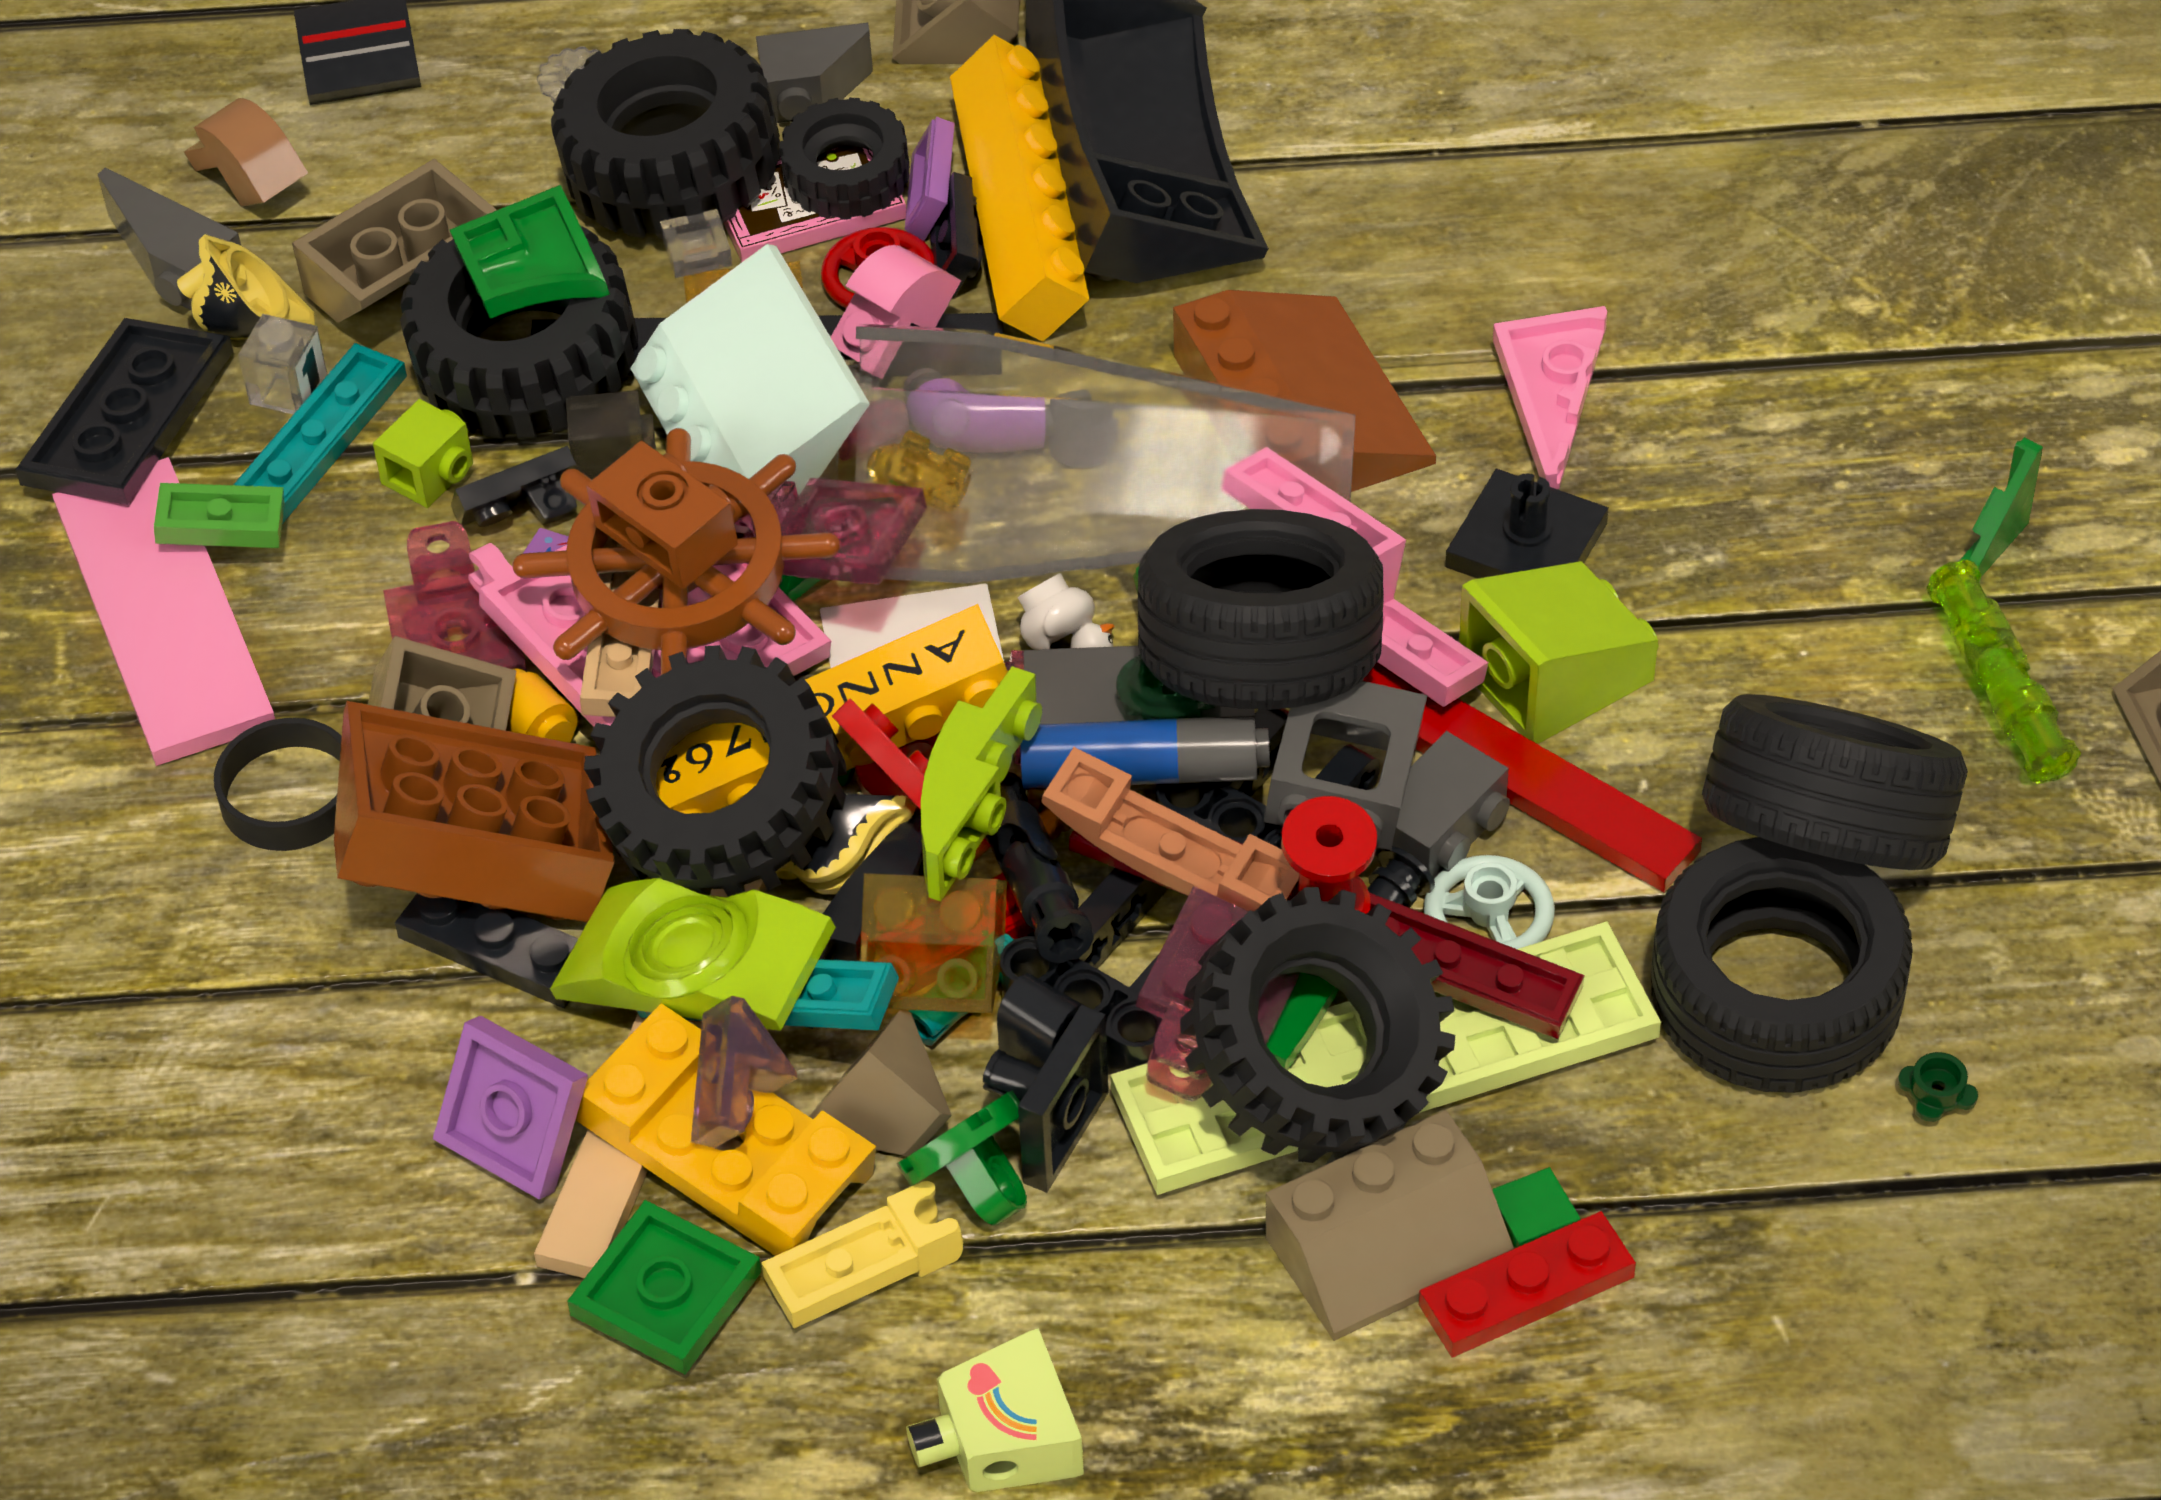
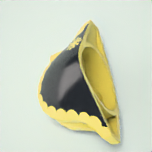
M204 234L199 239V256L202 262L177 279L180 291L186 297L192 298L191 306L195 321L206 332L228 335L230 340H244L270 332L301 330L315 326L314 311L270 266L241 245Z
M845 794L843 809H827L826 814L834 827V831L828 841L813 836L805 846L812 861L802 870L790 861L775 871L778 878L792 880L798 877L807 887L815 892L837 894L844 882L881 841L900 824L908 822L912 818L916 805L907 796Z

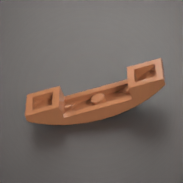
M1073 747L1042 795V803L1074 831L1104 852L1145 876L1206 903L1246 914L1250 910L1255 911L1268 898L1279 893H1283L1286 901L1289 900L1299 884V873L1289 865L1282 849L1251 834L1248 835L1243 845L1130 790L1132 775Z

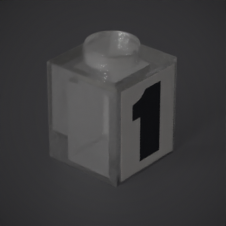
M262 314L238 354L249 404L294 414L328 375L318 327L311 324Z

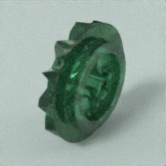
M1141 655L1128 661L1118 673L1116 680L1117 699L1123 702L1126 715H1141L1143 720L1200 718L1202 710L1215 708V705L1185 697L1177 692L1175 694H1163L1160 689L1163 688V683L1149 670L1143 662Z

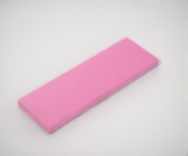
M169 457L158 460L128 505L59 492L52 494L60 520L156 766L231 742L247 729L275 719L268 697L206 547L203 545L155 544L154 521L160 483H179Z

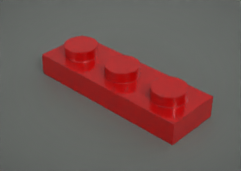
M851 698L848 699L832 717L921 810V795L928 760L918 749L907 758L890 740L899 730L875 704L871 703L862 711ZM985 838L976 850L974 862L991 847Z
M1599 1211L1419 1290V1307L1451 1358L1634 1278L1636 1262L1603 1212Z

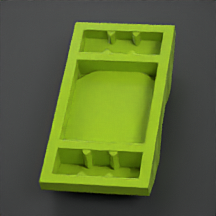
M661 878L625 882L606 889L550 990L555 999L651 1013L662 1003L682 1017L781 1031L836 927L829 916L801 904L755 889L729 897H718L699 894Z

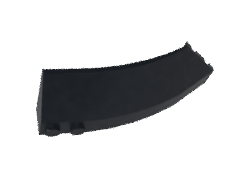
M1026 0L1027 49L1033 53L1040 65V77L1044 95L1049 106L1048 113L1053 136L1057 142V154L1062 177L1066 183V195L1071 217L1075 224V236L1080 258L1084 265V272L1099 280L1113 281L1114 279L1141 283L1262 259L1269 249L1238 185L1225 147L1208 67L1203 15L1207 7L1196 0Z

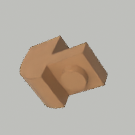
M244 98L236 99L193 127L200 141L184 151L195 171L218 167L241 207L264 203L308 174L288 138L277 123L261 107Z

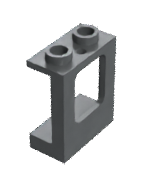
M1361 681L1349 691L1326 701L1290 708L1271 777L1264 822L1283 826L1289 813L1300 803L1321 796L1341 797L1358 804L1370 815L1377 830L1376 847L1391 851L1411 763L1417 747L1427 695ZM1315 734L1386 750L1387 753L1378 786L1371 790H1363L1314 779L1305 775L1302 771V765L1310 735Z

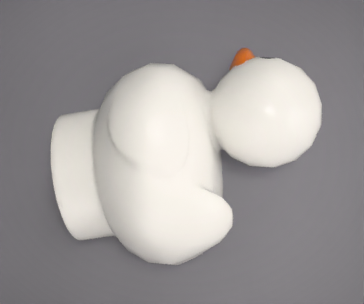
M1061 573L1017 597L1025 610L1020 624L1021 635L1033 650L1050 649L1052 643L1069 634H1073L1071 648L1113 647L1111 632L1115 626L1111 623L1094 624L1092 622L1095 611L1093 598L1086 591L1078 587L1069 588Z

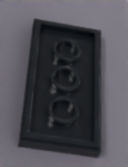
M124 318L15 469L20 485L128 505L232 355L233 348L230 336Z

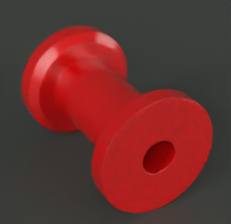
M1321 796L1300 803L1289 813L1282 828L1281 845L1283 854L1289 865L1299 873V884L1289 900L1306 887H1319L1321 901H1329L1341 890L1356 893L1354 909L1367 914L1371 906L1370 894L1367 886L1358 875L1368 868L1376 852L1377 830L1372 818L1361 806L1341 797Z

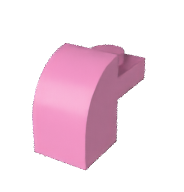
M885 246L867 257L845 285L855 291V294L831 335V339L839 351L883 375L911 323L931 332L934 331L961 280L901 246Z

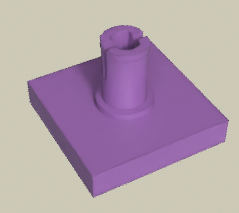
M481 1015L468 1020L463 1026L433 1140L537 1199H542L555 1192L588 1075Z

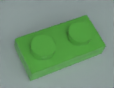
M160 483L154 521L155 544L279 548L285 505L284 488Z

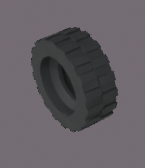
M852 97L845 100H838V98L828 99V102L822 104L815 103L807 107L808 110L801 114H796L792 118V123L789 126H785L782 132L783 141H780L779 144L785 189L788 188L790 198L794 202L800 203L801 208L805 211L818 213L819 217L828 219L830 217H838L840 220H848L856 216L865 217L872 215L874 211L880 208L882 210L891 205V201L895 197L899 198L904 192L903 186L905 183H908L910 177L904 125L901 120L898 121L893 111L889 108L884 109L880 107V103L871 100L869 102L861 101L860 98ZM841 147H859L870 150L873 153L871 161L848 170L826 169L818 166L816 162L817 157L823 153Z

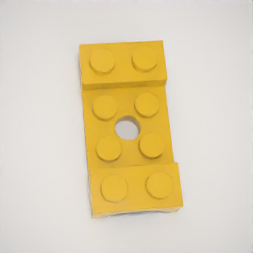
M662 1003L587 1080L576 1116L578 1123L774 1256L807 1242L819 1217L850 1183L865 1184L874 1173L876 1145L823 1110L814 1119L810 1118L714 1054V1038ZM725 1130L739 1135L743 1143L736 1149L722 1151L712 1147L707 1142V1138L717 1131Z

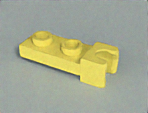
M923 1181L887 1197V1206L761 1262L763 1277L793 1329L917 1272L920 1277H923L957 1261L961 1257L963 1239L958 1221L953 1218H947L935 1223L938 1219V1211L934 1198L936 1189L933 1182Z

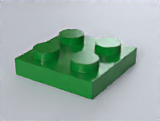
M644 1200L567 1300L570 1316L686 1375L762 1273L760 1257Z

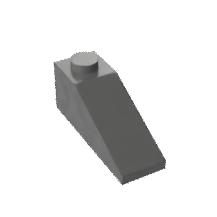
M104 168L98 173V178L109 218L157 293L168 303L175 306L181 305L192 311V298L186 297L180 291L177 279L202 262L199 256V239L206 234L241 245L238 232L114 171Z

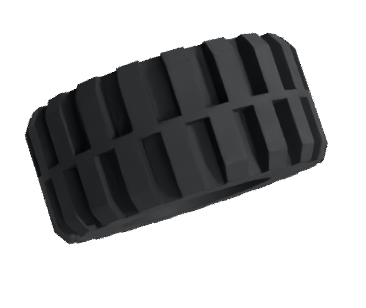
M673 29L672 34L661 35L656 30L642 33L643 38L630 42L625 38L612 43L611 50L603 54L600 51L596 52L586 59L585 68L582 70L576 68L564 84V88H561L553 106L554 114L551 118L552 133L570 196L576 201L577 207L586 216L614 232L622 228L623 232L631 237L644 238L647 233L656 234L659 239L675 238L676 232L690 230L691 234L707 230V224L717 220L722 224L735 217L737 208L740 206L749 207L761 193L760 187H767L776 171L775 166L780 159V135L767 79L764 77L763 69L757 60L731 40H727L724 43L723 39L717 34L705 31L701 35H693L689 29Z
M581 226L610 295L602 298L554 300L516 309L490 319L453 239L448 243L442 239L429 251V261L424 262L421 260L409 278L411 285L406 287L402 295L400 307L403 315L400 318L417 382L422 394L428 397L431 405L440 410L446 409L454 412L466 423L469 432L474 433L477 428H480L483 436L504 440L506 434H517L518 439L525 440L537 438L536 432L552 429L553 434L567 430L570 427V421L578 417L585 421L597 413L600 409L598 403L602 399L607 402L611 400L622 386L620 378L625 379L631 371L630 368L635 361L633 351L638 346V332L623 270L619 267L617 256L607 244L599 241L598 235ZM548 311L561 315L546 329L526 338L511 341H493L478 337L493 323L516 313Z

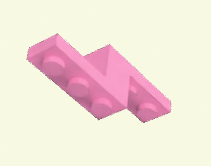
M1268 447L1225 469L1221 490L1249 509L1287 510L1316 515L1347 526L1368 541L1383 564V631L1381 655L1377 661L1379 664L1443 707L1484 682L1489 662L1394 599L1406 543L1405 538Z

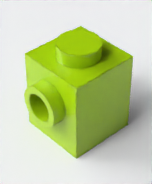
M418 399L373 442L381 484L427 509L452 484L461 481L473 465L466 423L454 412L446 409L440 410L421 399Z

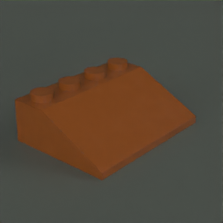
M1225 290L1173 307L1174 358L1237 463L1268 447L1340 496L1436 464V454L1336 296Z
M347 701L343 713L334 829L337 878L353 881L366 887L383 886L416 892L428 898L446 897L480 903L491 909L508 908L542 914L554 920L570 919L588 923L601 900L615 862L611 841L599 823V818L590 805L586 793L587 789L594 786L584 770L585 756L597 755L596 748Z

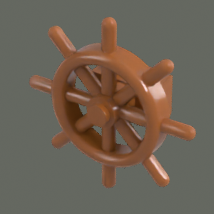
M675 428L667 435L666 454L664 455L641 440L593 480L577 469L572 468L564 471L560 477L561 487L585 505L572 525L567 541V549L565 551L523 553L518 555L512 564L514 573L524 579L570 576L574 594L585 615L555 640L553 650L556 656L563 660L572 659L605 632L619 641L636 647L661 650L662 675L672 670L668 656L683 652L687 659V649L720 641L741 630L747 624L752 625L779 645L791 643L796 635L794 625L768 606L781 582L784 561L831 558L840 550V541L833 533L782 536L778 514L768 495L795 473V460L788 454H779L748 479L740 473L719 465L691 461V436L685 429ZM740 519L748 526L755 537L737 539L735 523ZM610 537L623 546L603 548ZM749 563L745 571L735 582L713 567L717 565ZM637 571L614 591H611L598 576L600 573ZM697 587L711 596V598L705 601L688 605V592ZM655 589L663 590L662 608L639 605Z

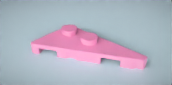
M1605 306L1495 323L1493 325V343L1539 477L1546 479L1550 487L1559 489L1605 334L1607 322Z

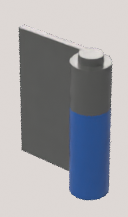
M1138 646L1024 650V670L1036 675V702L1042 706V716L1033 738L1029 741L1023 740L1020 744L1023 790L1047 789L1073 747L1132 775L1131 786L1256 781L1257 767H1270L1268 728L1255 729L1254 709H1237L1211 705L1185 697L1171 690L1149 670L1142 660Z

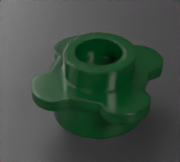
M1933 1052L1926 1054L1916 1062L1915 1066L1904 1067L1898 1076L1899 1087L1909 1092L1916 1103V1115L1928 1122H1936L1941 1119L1944 1113L1957 1108L1970 1110L1976 1105L1978 1099L1977 1089L1973 1085L1967 1084L1968 1073L1965 1065L1958 1058L1948 1053ZM1933 1086L1941 1087V1088H1943L1944 1090H1943V1091H1938V1090H1934L1932 1087H1933Z

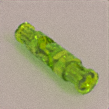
M1970 560L1949 562L1943 565L1930 576L1926 591L1934 603L1942 605L1949 618L1947 630L1979 687L1987 693L1992 712L2009 741L2017 743L2025 757L2026 762L2023 768L2030 781L2035 783L2056 781L2066 776L2077 766L2081 752L2073 740L2065 738L2057 724L2059 712L2044 686L2030 678L2027 672L2031 669L2028 658L1998 603L1993 599L1987 598L1979 583L1982 576L1975 562ZM2005 644L2008 646V648H1999Z

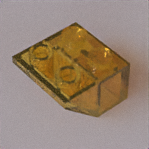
M864 873L860 961L893 964L899 980L887 1009L993 1013L1000 974V954L1004 949L1007 880L983 878L956 879L940 902L928 898L925 876Z

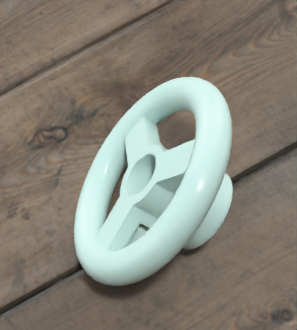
M1496 855L1468 857L1459 861L1450 871L1443 869L1434 878V889L1430 893H1426L1424 899V914L1445 922L1447 920L1444 914L1471 917L1478 925L1487 927L1494 941L1515 949L1544 941L1550 932L1555 915L1552 894L1541 876L1519 861ZM1465 879L1463 890L1449 893L1453 886ZM1525 888L1534 901L1535 916L1530 927L1523 934L1516 937L1508 922L1509 910L1516 901V896Z

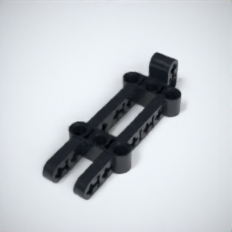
M1284 708L1258 709L1255 713V729L1268 728L1270 767H1257L1256 781L1157 784L1156 802L1243 844L1248 835L1251 834L1282 849L1283 826L1264 822L1266 805L1251 798V796L1273 773L1289 711ZM1348 744L1338 751L1314 779L1363 790H1371L1374 788L1380 773V760ZM1114 868L1078 909L1088 916L1092 924L1094 936L1089 950L1080 958L1068 960L1064 963L1047 961L1040 955L1036 947L1035 936H1024L1014 939L1003 949L1000 954L1002 1001L997 1013L999 1050L1042 1068L1079 1007L1084 1005L1106 1014L1109 1075L1168 1057V1025L1173 1021V1019L1167 1017L1169 999L1235 914L1204 902L1132 985L1128 987L1098 970V967L1169 888ZM1070 923L1069 925H1070V927H1071V929H1072V931H1073V933H1074V936L1077 937V935H1076V933H1075V931H1074V928H1073L1072 924Z

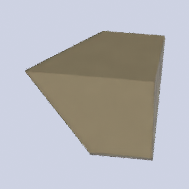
M904 1010L897 1012L811 1112L810 1118L814 1119L823 1110L876 1145L877 1151L904 1156L911 1155L932 1138L952 1115L911 1012Z

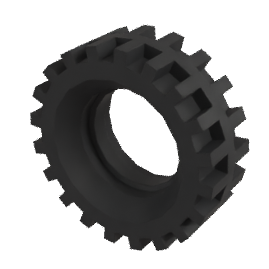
M720 645L705 646L704 661L690 664L683 652L668 656L672 670L657 678L653 676L648 668L638 673L635 677L641 689L634 696L628 699L617 692L608 704L616 716L611 726L600 723L595 724L591 737L598 747L600 755L585 756L584 770L594 786L586 790L589 803L597 814L599 823L620 857H623L631 872L639 880H644L648 876L651 879L661 878L703 895H710L712 889H724L729 897L745 892L744 885L762 879L769 891L782 884L775 871L790 861L802 870L812 861L805 847L814 836L828 841L834 831V827L826 814L827 809H843L846 797L838 781V776L847 775L846 762L837 746L839 741L810 685L803 677L796 681L788 664L777 657L768 667H765L756 649L742 646L737 660H727ZM742 723L756 728L766 738L770 748L768 765L757 785L736 803L711 813L684 814L670 809L659 798L656 789L657 772L669 751L690 733L712 724Z
M1306 887L1291 900L1286 901L1283 893L1268 898L1258 909L1247 912L1203 954L1198 961L1202 968L1187 982L1183 995L1194 1000L1193 1008L1180 1019L1181 1034L1196 1035L1198 1045L1195 1050L1185 1057L1190 1072L1205 1069L1213 1084L1201 1096L1210 1108L1222 1100L1227 1103L1236 1113L1228 1128L1239 1137L1251 1127H1254L1265 1134L1261 1150L1277 1155L1288 1145L1298 1147V1162L1314 1163L1327 1152H1333L1335 1160L1389 1136L1429 1103L1426 1097L1442 1085L1448 1071L1438 1066L1439 1061L1453 1051L1456 1035L1440 1030V1022L1454 1012L1452 996H1435L1431 983L1443 974L1437 960L1435 959L1422 965L1411 949L1422 938L1411 927L1401 936L1393 932L1385 925L1392 911L1379 903L1367 914L1354 909L1356 893L1341 890L1331 900L1321 901L1319 887ZM1301 972L1321 977L1343 992L1359 1013L1367 1039L1366 1059L1355 1078L1346 1084L1324 1087L1306 1083L1281 1066L1266 1046L1258 1021L1259 999L1270 981L1279 975Z

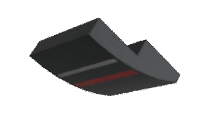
M351 0L294 10L310 105L421 87L406 0Z

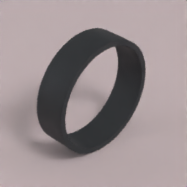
M280 718L255 725L233 739L221 753L214 771L216 796L223 820L230 831L239 839L252 846L273 851L302 849L332 836L335 829L337 794L324 807L310 815L280 822L263 821L249 817L235 809L227 800V796L236 775L252 760L270 751L287 747H307L326 752L340 761L342 736L333 728L318 721L305 718Z

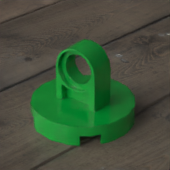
M1012 1090L898 1162L897 1166L910 1186L917 1184L946 1165L970 1205L985 1222L991 1225H998L1024 1209L1027 1204L1024 1186L993 1137V1134L1019 1118V1100Z

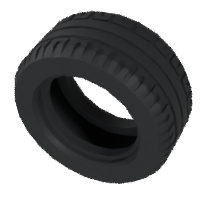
M1272 509L1223 511L1193 518L1177 524L1159 535L1139 562V653L1149 670L1166 687L1185 697L1211 705L1237 709L1271 710L1301 707L1326 701L1349 691L1363 681L1380 658L1384 602L1383 564L1368 541L1356 531L1334 520L1308 513Z
M1744 694L1736 696L1723 708L1719 730H1717L1712 747L1713 752L1710 755L1707 767L1708 774L1705 778L1702 796L1708 812L1715 818L1739 830L1775 843L1864 865L1902 870H1926L1933 867L1947 853L1950 842L1949 834L1953 831L1957 816L1956 811H1958L1963 793L1961 789L1964 788L1968 770L1959 749L1923 732L1879 718L1827 705L1777 696Z
M1761 837L1738 840L1706 853V855L1698 858L1694 864L1688 866L1683 870L1682 874L1677 876L1674 884L1667 890L1666 897L1662 900L1661 909L1657 916L1651 967V996L1653 997L1654 1008L1657 1011L1661 1024H1663L1662 1028L1671 1037L1675 1046L1680 1048L1681 1052L1691 1058L1699 1067L1734 1085L1763 1092L1796 1093L1834 1085L1841 1082L1842 1079L1856 1075V1072L1866 1068L1868 1063L1877 1059L1879 1053L1885 1050L1888 1042L1895 1035L1902 1014L1913 952L1912 934L1909 929L1910 924L1904 915L1905 911L1902 904L1898 901V897L1894 892L1889 889L1890 887L1864 864L1806 852ZM1775 928L1806 934L1827 945L1847 966L1849 975L1841 985L1820 996L1785 1000L1754 994L1730 981L1713 961L1711 955L1722 942L1741 932Z

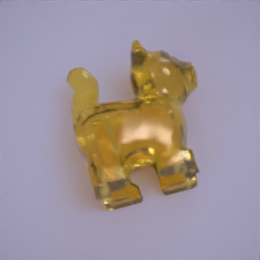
M911 430L904 434L900 444L891 443L877 448L871 453L867 462V469L873 483L882 494L895 493L900 499L906 493L930 507L943 512H953L960 506L970 485L971 461L968 456L951 448H947L943 456L929 450L930 439Z

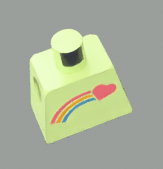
M1039 1328L1028 1331L943 1372L937 1378L939 1406L942 1416L906 1426L911 1451L918 1467L957 1456L967 1486L975 1492L1062 1480L1084 1475L1082 1437Z

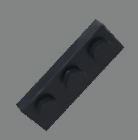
M418 893L395 921L398 938L561 1008L565 1009L570 1002L555 999L550 988L578 940L574 936L507 908L491 909L480 903L446 897L428 898Z

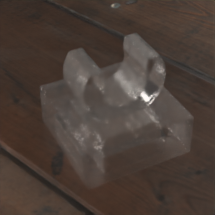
M717 209L687 217L682 216L660 221L662 238L675 278L690 275L692 287L714 283L716 281L715 269L732 266L731 249Z

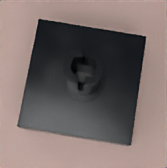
M1496 468L1447 548L1445 567L1478 579L1579 561L1585 563L1607 525L1609 507L1552 488L1549 482L1542 477L1539 478L1538 482H1534V474L1527 473L1517 476Z
M1084 1005L1079 1007L1042 1068L1008 1055L1006 1052L998 1049L991 1056L983 1074L984 1090L1002 1096L1012 1090L1019 1100L1018 1114L1023 1183L1045 1193H1048L1109 1093L1106 1014Z

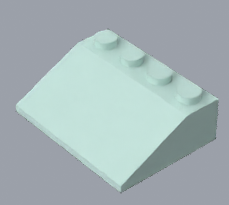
M770 244L763 246L662 321L646 345L640 350L630 368L666 434L668 435L675 428L685 429L690 434L691 461L719 465L740 473L749 479L779 454H788L795 460V473L768 495L778 514L781 531L786 527L870 405L777 246ZM740 519L735 523L736 532L754 535Z

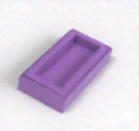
M937 116L930 122L914 149L911 159L905 230L924 241L948 201L955 123Z

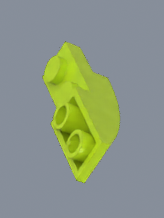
M1012 666L983 708L958 700L943 724L931 751L924 775L921 795L923 866L928 898L941 902L956 879L962 880L967 876L974 862L976 850L986 835H994L1002 824L1006 811V799L1001 797L1000 783L1009 771L1012 755L1023 740L1029 741L1033 738L1041 721L1042 706L1036 702V675L1034 673Z

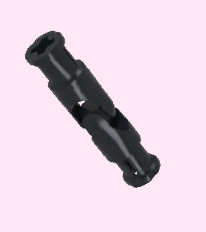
M1008 772L1000 783L1001 797L1006 799L1004 819L998 831L994 835L987 834L986 838L991 845V849L1005 879L1009 883V888L1025 923L1035 930L1036 947L1040 955L1047 961L1054 963H1064L1068 960L1078 959L1089 950L1094 940L1092 924L1088 916L1078 910V895L1067 872L1062 869L1057 860V851L1037 809L1028 802L1026 790H1023L1022 779L1015 773ZM1070 923L1072 924L1077 937L1074 936V933L1069 925Z

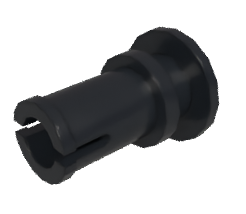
M1392 846L1391 851L1382 849L1378 854L1379 863L1382 867H1376L1368 877L1370 883L1368 891L1370 893L1409 908L1417 900L1416 894L1426 895L1435 887V880L1424 864L1412 854Z

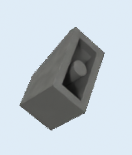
M868 22L756 36L758 61L763 69L764 77L767 79L777 123L792 121L796 114L803 113L808 110L807 107L815 103L822 104L828 102V99L834 98L843 100L873 72Z

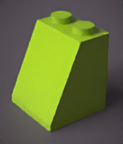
M1582 561L1472 579L1462 585L1459 643L1489 662L1484 682L1476 687L1521 735L1539 744L1654 681L1659 644L1653 628L1646 620L1642 618L1637 619L1619 600L1612 585L1604 579H1598Z

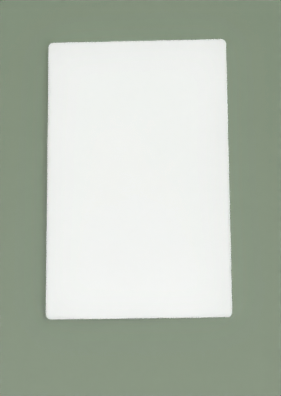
M984 583L821 608L820 614L824 634L832 641L829 657L830 667L842 664L976 604L980 607L1003 659L988 585Z

